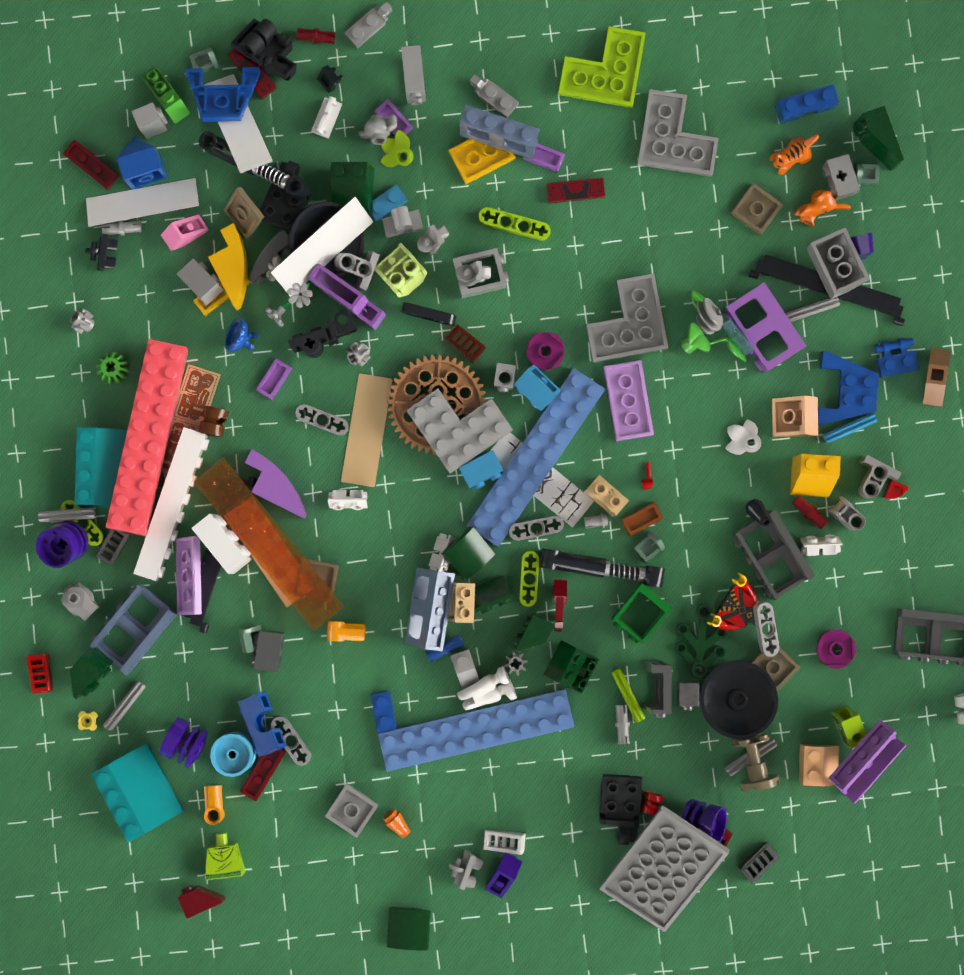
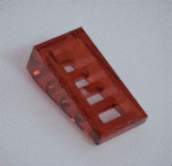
M458 324L445 338L473 363L486 350V347ZM460 331L462 334L454 341L452 338ZM464 336H466L467 339L460 346L458 343L462 340ZM470 341L473 342L467 350L464 349ZM475 346H477L478 349L474 352L473 355H471L470 352Z

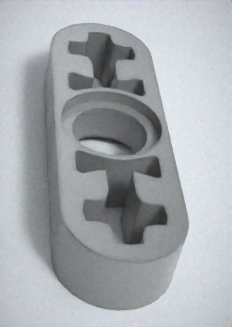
M302 404L296 409L297 419L306 424L338 436L345 435L349 430V424L343 418L306 404ZM305 408H307V412L312 415L314 414V411H316L317 413L314 415L313 423L310 422V420L312 419L311 417L305 416L304 418H302L300 411H304ZM320 415H325L328 418L327 423L323 426L317 423V418ZM331 418L335 419L333 423L340 424V422H343L345 429L337 432V428L332 425L331 429H328L331 424Z
M551 516L516 523L510 527L509 535L513 540L520 541L555 534L563 529L564 522L559 516ZM553 519H556V522H560L558 530L550 527L547 528L549 532L545 533V525L542 521L546 520V525L551 524ZM533 523H539L542 526V531L539 534H534L531 531ZM525 524H528L530 536H526V532L521 533L519 538L512 534L515 527L521 530L525 529Z
M758 601L753 607L759 649L764 655L773 657L779 652L773 607L770 603ZM763 607L766 608L764 614L760 613V610H762ZM765 624L770 625V631L767 634L762 632V627ZM769 644L773 645L770 648V651L766 650V648L769 647Z
M284 716L275 717L271 722V729H277L275 727L277 720L279 722L284 721L283 728L285 731L288 728L291 730V732L283 736L285 743L286 737L289 735H293L297 740L294 746L287 745L284 747L297 765L304 766L308 764L311 760V752L289 720ZM300 744L302 747L299 748V751L302 754H307V756L305 757L306 761H299V753L297 752V750L294 753L291 750L297 748Z

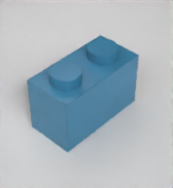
M535 365L528 368L514 384L517 391L527 397L532 406L540 411L546 408L561 392Z
M493 450L459 467L469 488H474L475 490L485 485L484 481L491 479V481L498 479L502 476L501 472L504 471Z

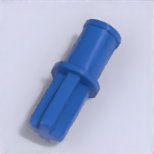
M457 635L444 642L443 652L429 650L426 651L430 662H433L445 654L449 655V652L457 649L464 643L460 635Z

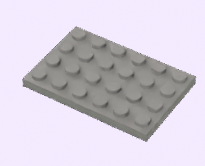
M662 805L603 881L599 890L665 932L726 858L730 849Z

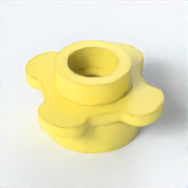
M81 711L78 714V728L80 730H96L98 714L94 711L91 713Z

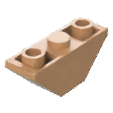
M931 348L923 405L943 406L951 350Z

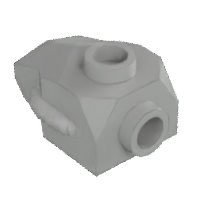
M80 582L74 586L70 584L64 589L61 601L71 614L80 616L86 621L99 608V605L94 600L93 593Z

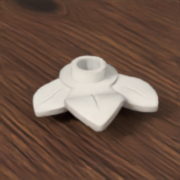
M747 419L743 426L731 425L727 427L728 435L732 440L725 447L728 452L741 455L746 451L754 453L760 449L761 439L757 435L758 428L754 422ZM754 440L755 444L753 446L748 445V441Z

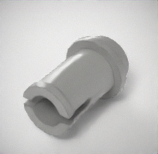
M601 513V515L584 517L585 529L601 526L605 528V526H608L607 514L603 515Z

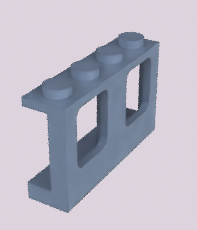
M465 105L460 120V136L529 159L533 158L538 143L539 128Z
M417 567L404 644L443 652L455 578L454 573Z
M144 585L134 586L128 593L129 598L125 602L122 601L116 607V614L113 617H108L103 625L105 627L101 632L97 631L91 638L93 642L90 644V647H97L121 668L120 671L125 675L132 672L178 615L176 611ZM139 595H143L159 608V613L148 626H144L128 613L129 607ZM115 625L120 626L135 639V643L124 656L118 655L104 643V638Z

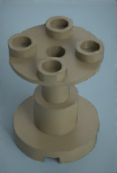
M760 733L748 739H732V747H746L750 763L746 765L749 778L740 782L743 792H751L750 788L756 789V791L777 786V783L780 784L779 775L768 774L765 761L760 759L757 744L768 741L770 739L768 734Z

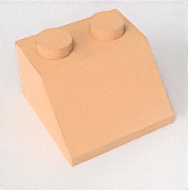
M795 396L772 399L773 437L818 436V398Z
M800 744L798 782L805 786L834 785L830 781L829 776L838 767L839 746Z

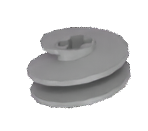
M705 298L703 302H698L697 310L699 314L696 318L700 329L709 335L720 330L723 325V317L719 308L709 298Z

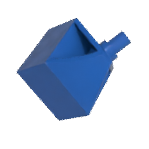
M136 136L132 138V141L124 147L117 157L123 179L132 189L168 178L162 157L154 146L139 140Z

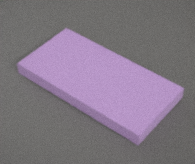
M638 360L603 366L615 440L622 441L653 436L654 431L642 361Z
M198 536L176 538L178 615L202 614L200 538Z

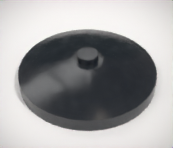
M317 202L300 211L293 220L289 230L288 245L290 254L344 206L334 202ZM364 232L358 235L340 253H349L361 258L365 243ZM346 256L341 261L344 267L348 264ZM334 258L324 266L338 277L347 274V272L336 268Z
M731 661L719 665L708 674L700 690V708L706 722L716 732L729 738L747 739L762 733L769 727L777 713L778 693L773 680L762 668L750 662Z

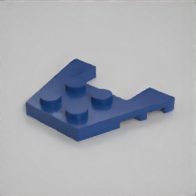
M242 67V84L203 85V68L185 69L202 121H241L260 76V67Z
M822 351L820 369L839 370L840 379L837 409L818 408V425L876 412L879 373L830 352Z

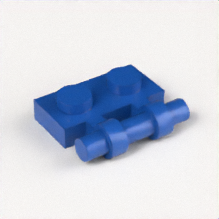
M899 338L898 341L881 342L880 345L874 346L876 353H883L882 358L876 359L880 378L919 369L916 352L907 351V346L914 345L913 338ZM899 348L900 354L891 355L890 350Z

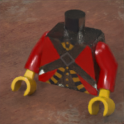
M738 572L739 579L737 581L732 579V582L735 584H732L716 612L710 614L713 616V621H707V624L722 630H739L741 627L745 628L748 623L756 626L753 607L757 602V597L744 575Z

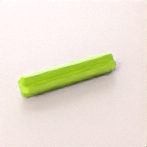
M620 668L613 670L612 675L636 722L644 720L645 716Z

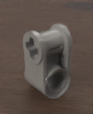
M842 496L839 498L840 501L828 510L836 520L841 522L850 531L861 530L866 524L865 517ZM853 517L859 520L858 527H854L851 524Z

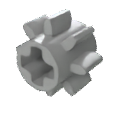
M82 309L81 312L75 311L70 318L71 327L80 334L83 331L89 332L94 326L93 315L85 309Z
M354 342L346 350L348 352L347 359L353 365L359 363L362 367L371 358L368 346L363 343L358 345L357 342Z
M513 651L511 658L506 656L509 662L504 664V667H510L509 674L512 671H516V674L519 676V670L526 671L523 664L527 663L528 660L521 659L523 653L516 656ZM514 658L521 661L517 669L510 665V663H513Z

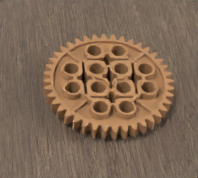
M440 354L437 360H435L434 355H431L430 360L424 356L423 362L418 358L416 359L417 365L410 362V369L404 366L405 373L398 372L400 380L393 379L397 385L390 386L394 392L388 393L392 399L387 400V403L391 404L392 407L387 408V411L393 412L388 418L395 420L391 423V426H398L395 432H402L399 438L406 437L405 444L411 441V448L418 445V451L420 452L422 448H425V454L432 447L424 436L421 437L417 434L416 429L418 427L414 421L407 422L404 419L406 410L427 396L422 394L412 401L419 395L421 386H429L436 380L429 387L428 393H432L435 386H440L443 389L442 395L446 401L451 400L455 402L456 408L453 411L456 413L459 409H462L456 414L457 417L469 414L487 401V399L481 398L486 392L479 390L483 384L477 385L480 378H473L475 371L468 373L470 366L462 368L463 361L457 365L456 358L450 362L449 356L442 360ZM422 372L430 374L431 378L428 382L420 380ZM449 374L457 376L458 380L455 384H450L447 381ZM412 384L416 387L415 394L409 395L406 393L405 388L407 385ZM447 387L450 389H456L455 395L457 399L452 395L449 397L447 396ZM467 388L470 391V396L462 398L459 393L460 389Z

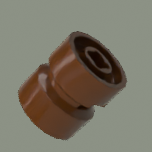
M204 406L202 413L204 420L200 421L198 432L223 438L225 430L223 423L227 422L229 411Z

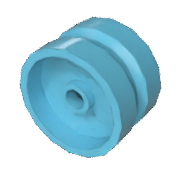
M232 731L215 741L211 748L210 758L217 772L224 776L235 777L243 774L253 765L257 753L253 748V741L249 735L240 731ZM231 751L236 753V757H234V754H231Z

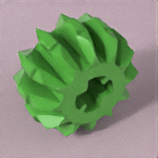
M113 352L112 355L105 353L106 359L99 358L102 363L96 364V367L100 368L96 373L102 376L101 380L103 382L108 381V384L112 385L114 381L119 384L120 377L126 379L123 373H128L129 369L124 367L129 363L128 361H123V355L118 356L116 352ZM111 365H113L115 368L114 372L111 371Z

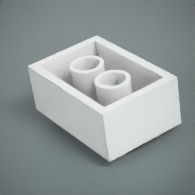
M208 514L192 527V530L228 574H235L252 560L250 557L252 553L245 545L239 544V537L233 530L227 529V522L221 515Z

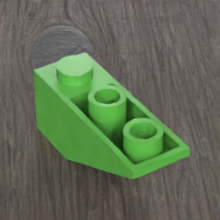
M158 67L142 77L175 124L190 114L181 98Z

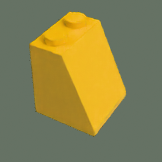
M799 454L792 457L790 495L828 498L840 476L841 456Z

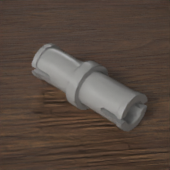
M122 220L119 223L102 224L103 234H120L125 236L126 233L142 232L141 220L129 222Z
M615 705L617 744H630L628 706Z

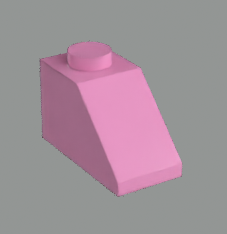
M198 214L170 223L161 236L172 251L185 247L207 233L209 229Z

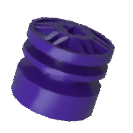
M62 521L41 532L37 537L36 552L45 565L52 568H61L83 556L88 548V536L80 524L74 521Z
M178 717L166 734L159 754L172 759L178 753L177 763L181 764L187 758L184 767L189 769L201 755L206 744L208 731L202 730L199 736H197L200 727L196 726L190 733L188 732L190 722Z
M690 799L684 807L681 818L720 843L727 823L726 809L714 804L707 806L703 801L699 802L698 800Z

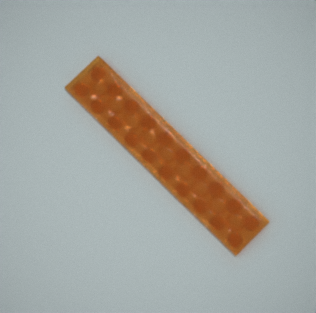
M222 458L194 481L196 486L314 632L345 607L225 458Z

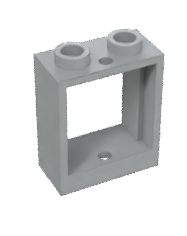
M420 45L401 47L407 104L421 105L422 102H426Z
M497 248L453 258L462 299L506 288V283L509 282L507 271H503L501 265L504 264L502 252L498 253ZM494 256L499 282L468 289L465 286L466 282L458 279L457 269L462 266V263Z

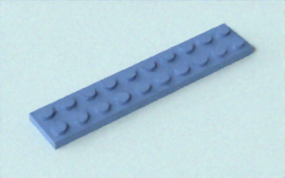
M575 368L561 386V392L550 402L501 474L502 476L499 477L467 524L468 527H474L481 536L499 547L508 534L510 527L516 522L605 391V388Z
M566 689L396 730L378 733L386 771L388 772L573 728L574 722Z

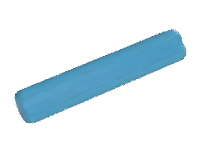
M870 413L823 434V440L826 444L876 423L877 417L874 413Z

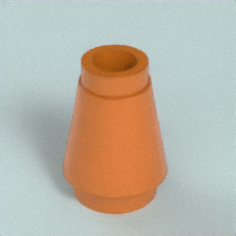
M392 809L384 816L385 825L401 838H405L411 832L400 811Z

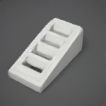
M485 830L483 850L522 855L525 849L526 833ZM492 835L495 836L494 845H491ZM499 837H502V846H499ZM507 838H510V847H507ZM515 839H518V848L515 847Z

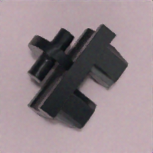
M108 234L100 236L99 249H97V242H91V248H85V253L90 254V261H96V255H98L97 271L114 269L116 265V258L107 257L106 250L116 251L118 240L107 238Z

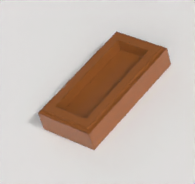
M653 502L621 519V522L630 537L664 518L656 503Z

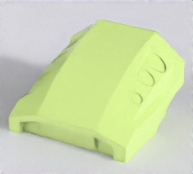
M400 243L398 244L399 247L376 265L374 271L398 297L409 295L423 283L427 271L407 248Z

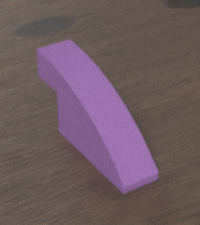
M319 263L307 278L329 297L374 330L377 329L386 316L384 311L369 302L364 294Z
M251 449L245 463L262 471L252 493L302 518H306L307 514L302 500L288 477L273 462Z

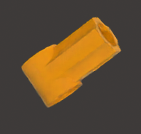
M328 621L327 641H365V624Z
M222 785L204 786V819L208 824L215 825L225 817ZM212 810L218 812L219 817L217 820L211 818Z

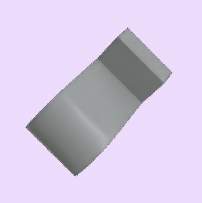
M407 206L397 207L391 210L392 216L382 218L387 238L423 229L419 209L409 212Z
M368 251L364 260L349 253H339L334 258V264L336 268L358 277L354 287L367 290L380 255ZM346 256L348 264L344 267L341 261ZM361 264H364L365 271L361 274L359 272V266Z
M865 455L859 463L868 467V470L859 485L858 493L865 499L874 498L880 493L887 478L893 481L898 480L901 472L869 455ZM876 468L881 470L880 478L874 475ZM867 485L873 488L871 495H868L865 491Z

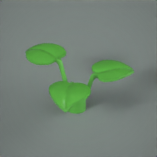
M690 290L692 303L697 309V303L703 302L705 297L695 290ZM691 323L688 329V337L681 341L682 348L688 354L697 348L708 352L710 345L725 341L734 355L744 362L747 361L742 342L732 333H728L727 337L708 341L699 325Z

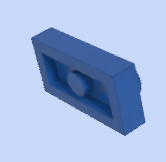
M391 692L371 694L377 733L396 730L397 726Z

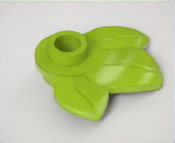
M398 130L395 139L386 138V142L381 144L386 154L381 159V163L385 166H407L413 161L410 139L403 131ZM403 153L407 154L406 160L402 159Z

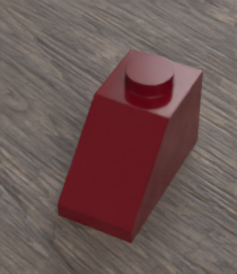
M192 885L182 889V893L178 896L186 919L220 905L226 899L220 893L202 886L193 888Z

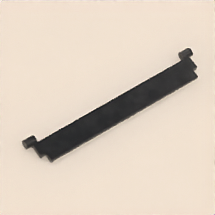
M768 255L764 256L763 261L758 260L755 271L750 270L748 277L758 279L761 273L828 295L817 271ZM861 285L838 296L841 300L894 316V324L903 326L905 319L901 318L904 306L899 305L901 301L899 297Z
M250 476L249 480L237 477L236 482L228 480L217 514L225 519L228 530L232 531L233 528L224 515L242 504L247 485L254 487L257 478ZM206 548L201 563L202 614L184 615V617L191 618L190 624L201 627L199 632L206 634L210 624L204 623L203 620L221 568V564L208 548Z

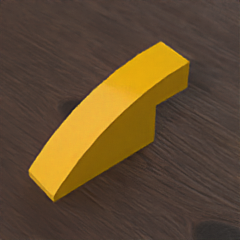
M232 223L220 230L228 247L208 258L231 303L238 311L243 305L246 294L248 263L243 240L237 227Z

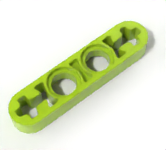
M485 207L479 212V221L484 226L539 241L547 240L550 236V226L545 222ZM489 212L490 217L495 218L496 214H498L499 216L497 218V224H493L495 221L494 219H488V221H484V217L482 215H486V213ZM508 217L511 220L510 225L507 227L500 224L501 218ZM521 222H526L529 224V229L525 232L520 231L518 225ZM532 224H535L534 229L540 230L541 227H544L545 232H547V234L544 233L543 236H540L539 232L535 230L533 234H530L532 230Z

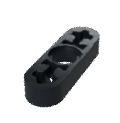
M403 302L401 312L406 315L449 326L455 325L457 317L450 313Z

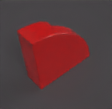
M889 480L883 498H898L905 494L909 487Z

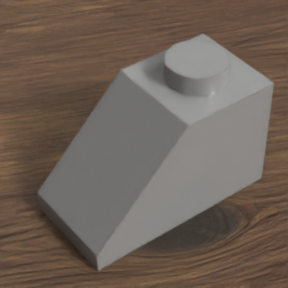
M469 648L450 655L462 689L480 680Z

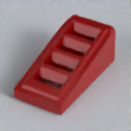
M49 653L28 655L27 666L32 694L53 692ZM42 660L43 664L35 665V661ZM36 668H43L44 671L36 672ZM45 675V679L36 680V676ZM46 683L47 687L37 688V684Z

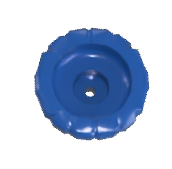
M237 318L228 328L225 337V348L229 352H235L242 346H245L248 350H253L255 346L249 343V339H257L258 334L254 332L249 333L244 319Z

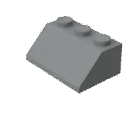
M846 227L811 242L807 247V251L830 299L843 295L870 280Z

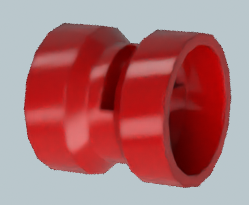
M645 791L643 796L644 803L641 804L640 811L655 815L659 810V804L662 803L663 796Z

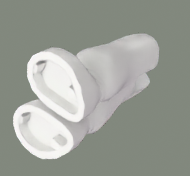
M503 666L497 669L496 674H489L475 684L457 692L458 698L465 700L462 704L465 711L497 702L501 699L502 695H506L510 700L517 698L513 684Z

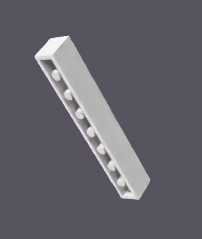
M183 427L133 574L154 581H158L159 577L163 578L166 567H163L165 560H169L172 549H170L171 542H175L178 535L177 525L182 522L184 517L183 507L188 505L191 494H188L190 487H194L197 476H195L196 469H200L203 462L201 454L203 450H207L209 444L208 435Z

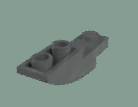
M281 230L266 245L257 258L249 278L253 285H259L267 279L268 263H272L273 257H279L281 264L283 260L280 256L290 253L288 235L284 230Z

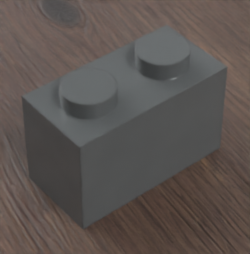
M260 630L259 634L255 635L254 645H257V650L252 655V664L255 670L279 672L285 633Z

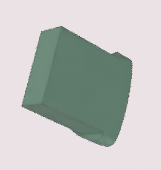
M210 46L189 56L193 67L203 68V72L219 68L217 58Z
M855 163L854 172L858 185H878L880 165Z
M648 532V536L634 547V550L645 563L659 551L662 552L665 549L662 540L652 532Z
M261 625L238 630L242 653L254 652L251 632L260 631Z

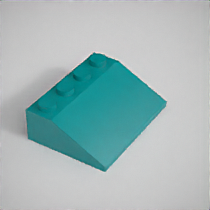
M77 428L75 505H111L128 430Z
M148 743L91 774L128 843L184 811Z

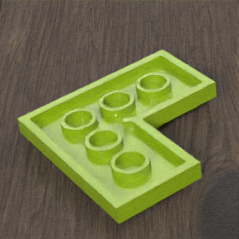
M609 26L602 63L565 56L558 95L632 108L646 33Z

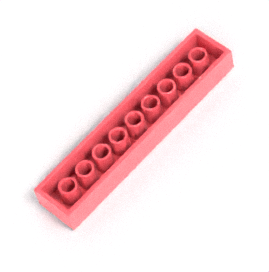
M148 339L107 518L106 528L141 536L147 535L188 356L187 347Z

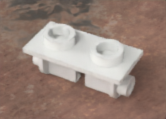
M329 96V98L325 97L311 132L329 139L342 103L337 102L336 98Z
M332 490L328 494L329 508L334 510H342L344 508L361 510L368 508L367 492L363 490H350V496H346V490Z
M442 533L437 536L434 550L440 551L439 555L432 553L428 565L430 570L437 571L438 569V571L442 572L448 570L450 564L441 553L455 539L451 535H448V539L447 535Z
M806 536V538H800L803 545L801 553L805 554V556L819 555V549H822L823 555H837V553L841 552L840 545H842V542L838 536Z

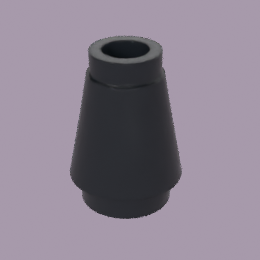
M753 499L747 503L745 507L746 513L762 527H766L771 523V518L762 501Z

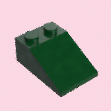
M885 106L862 113L853 126L855 136L890 171L894 170L904 158Z
M331 162L330 188L332 202L345 206L356 197L371 218L374 167L368 162Z

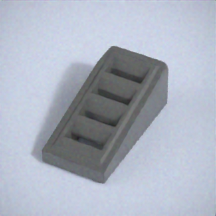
M110 529L96 557L113 566L132 534L121 531L116 532V530ZM112 537H114V538H116L117 540L121 541L120 544H119L118 542H116L115 540H113ZM110 544V545L114 546V547L117 548V549L114 550V549H112L111 547H109V546H107V545ZM104 550L111 553L113 556H108L104 553Z
M765 842L742 862L738 868L753 884L780 857L768 842ZM767 850L772 858L769 859L764 854V851ZM760 855H761V856L764 858V860L766 861L765 864H763V863L759 860L758 857H759ZM754 861H756L759 864V869H757L753 865ZM749 866L753 869V874L748 871L747 868Z

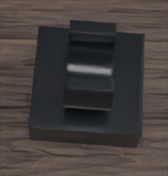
M327 65L322 68L317 80L330 93L335 90L343 76H337L335 74L336 68H330Z

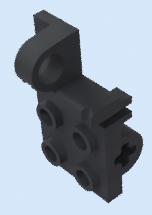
M254 18L231 42V47L261 66L265 64V72L269 75L274 72L282 79L289 81L296 73L297 64L286 58L292 51L293 42L290 41L289 36L285 38L283 32L281 35L278 34L275 25L268 19H263L259 22Z
M290 160L288 163L282 161L278 170L281 173L284 172L285 175L298 176L300 166L298 163ZM271 184L260 208L261 213L264 215L262 222L289 231L295 217L307 205V199L309 200L311 193L310 187L308 196L298 200L278 185ZM300 184L295 187L294 191L300 188Z
M342 310L336 313L334 322L332 320L327 321L328 328L321 329V327L311 329L308 334H295L288 342L290 348L295 353L304 351L308 357L317 358L323 352V343L328 342L330 347L335 344L337 345L339 344L337 338L355 333L358 330L350 313ZM340 315L348 316L349 320L346 324L341 325L338 323ZM314 343L313 348L310 349L308 347L309 344Z
M603 774L600 793V824L618 826V844L629 845V842H634L637 839L642 776Z

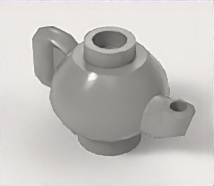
M378 114L371 116V119L365 124L364 131L358 132L360 138L371 139V143L374 145L384 144L391 131L397 127V117L393 114L385 119Z

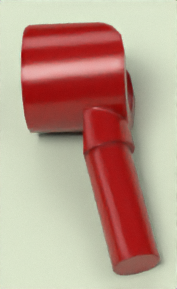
M646 462L647 479L641 480L643 490L651 489L653 486L650 462Z

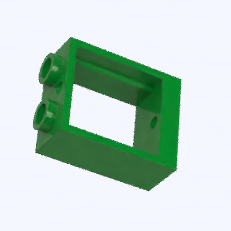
M640 583L611 619L615 621L613 625L621 632L624 629L629 633L627 637L637 644L639 641L643 644L672 607L643 583ZM639 593L661 610L641 636L619 619Z

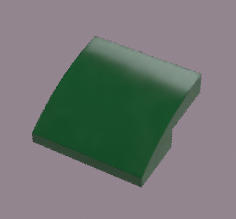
M468 527L458 540H453L441 553L465 581L478 572L495 555L474 527Z
M389 908L387 947L403 950H429L431 911L417 908Z

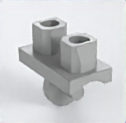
M434 225L430 226L424 236L418 239V249L422 252H429L431 255L435 254L439 247L444 244V239L449 236V232L444 225L438 228Z
M475 261L470 265L460 266L457 269V277L459 280L466 282L465 286H473L478 282L483 283L485 279H490L491 267L482 266V261Z
M465 850L462 858L457 857L456 863H449L448 867L453 870L451 876L455 878L453 883L462 890H465V887L474 888L476 877L470 875L472 869L480 870L483 861L471 851Z

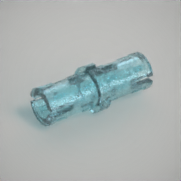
M731 319L722 325L723 330L732 339L731 342L738 346L744 356L755 349L745 338L744 332H741Z

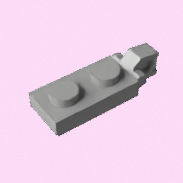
M386 2L380 8L378 6L374 7V9L372 8L345 32V35L358 49L386 25L387 16L393 11L392 7Z
M475 74L470 79V84L476 88L474 92L478 97L505 118H508L519 105L516 99L486 78L482 80Z

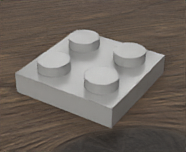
M346 783L325 817L357 838L379 804Z

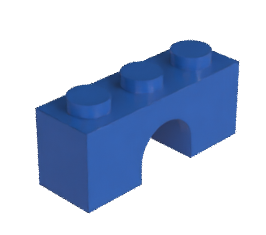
M834 84L780 99L775 105V110L779 123L783 124L797 120L800 116L815 111L818 114L832 110L837 106L839 100Z
M266 692L256 693L238 702L240 714L245 719L247 732L251 735L253 748L259 757L271 754L287 746L280 728L267 730L264 727V715L273 710Z

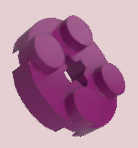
M544 332L538 333L530 339L526 354L532 365H535L539 370L549 371L560 365L564 358L565 349L562 340L556 334ZM542 347H543V348H547V347L550 348V350H549L550 355H549V356H548V355H544V356H543V355L541 354V353H542V350H541Z
M829 630L821 634L817 641V656L820 662L828 667L844 668L856 655L855 641L842 630ZM837 643V646L841 647V651H838L835 655L834 651H831V647H834V644Z

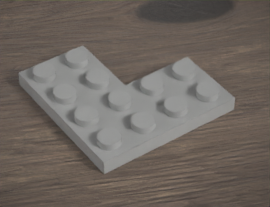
M649 89L637 165L712 177L719 138L681 132L687 95Z
M654 273L617 280L616 284L623 318L586 324L593 363L669 348Z
M437 388L406 410L449 474L513 431L492 398L459 420Z

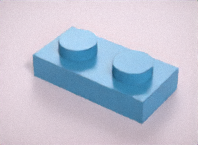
M397 184L372 201V217L376 223L389 215L392 209L400 207L407 202V198Z

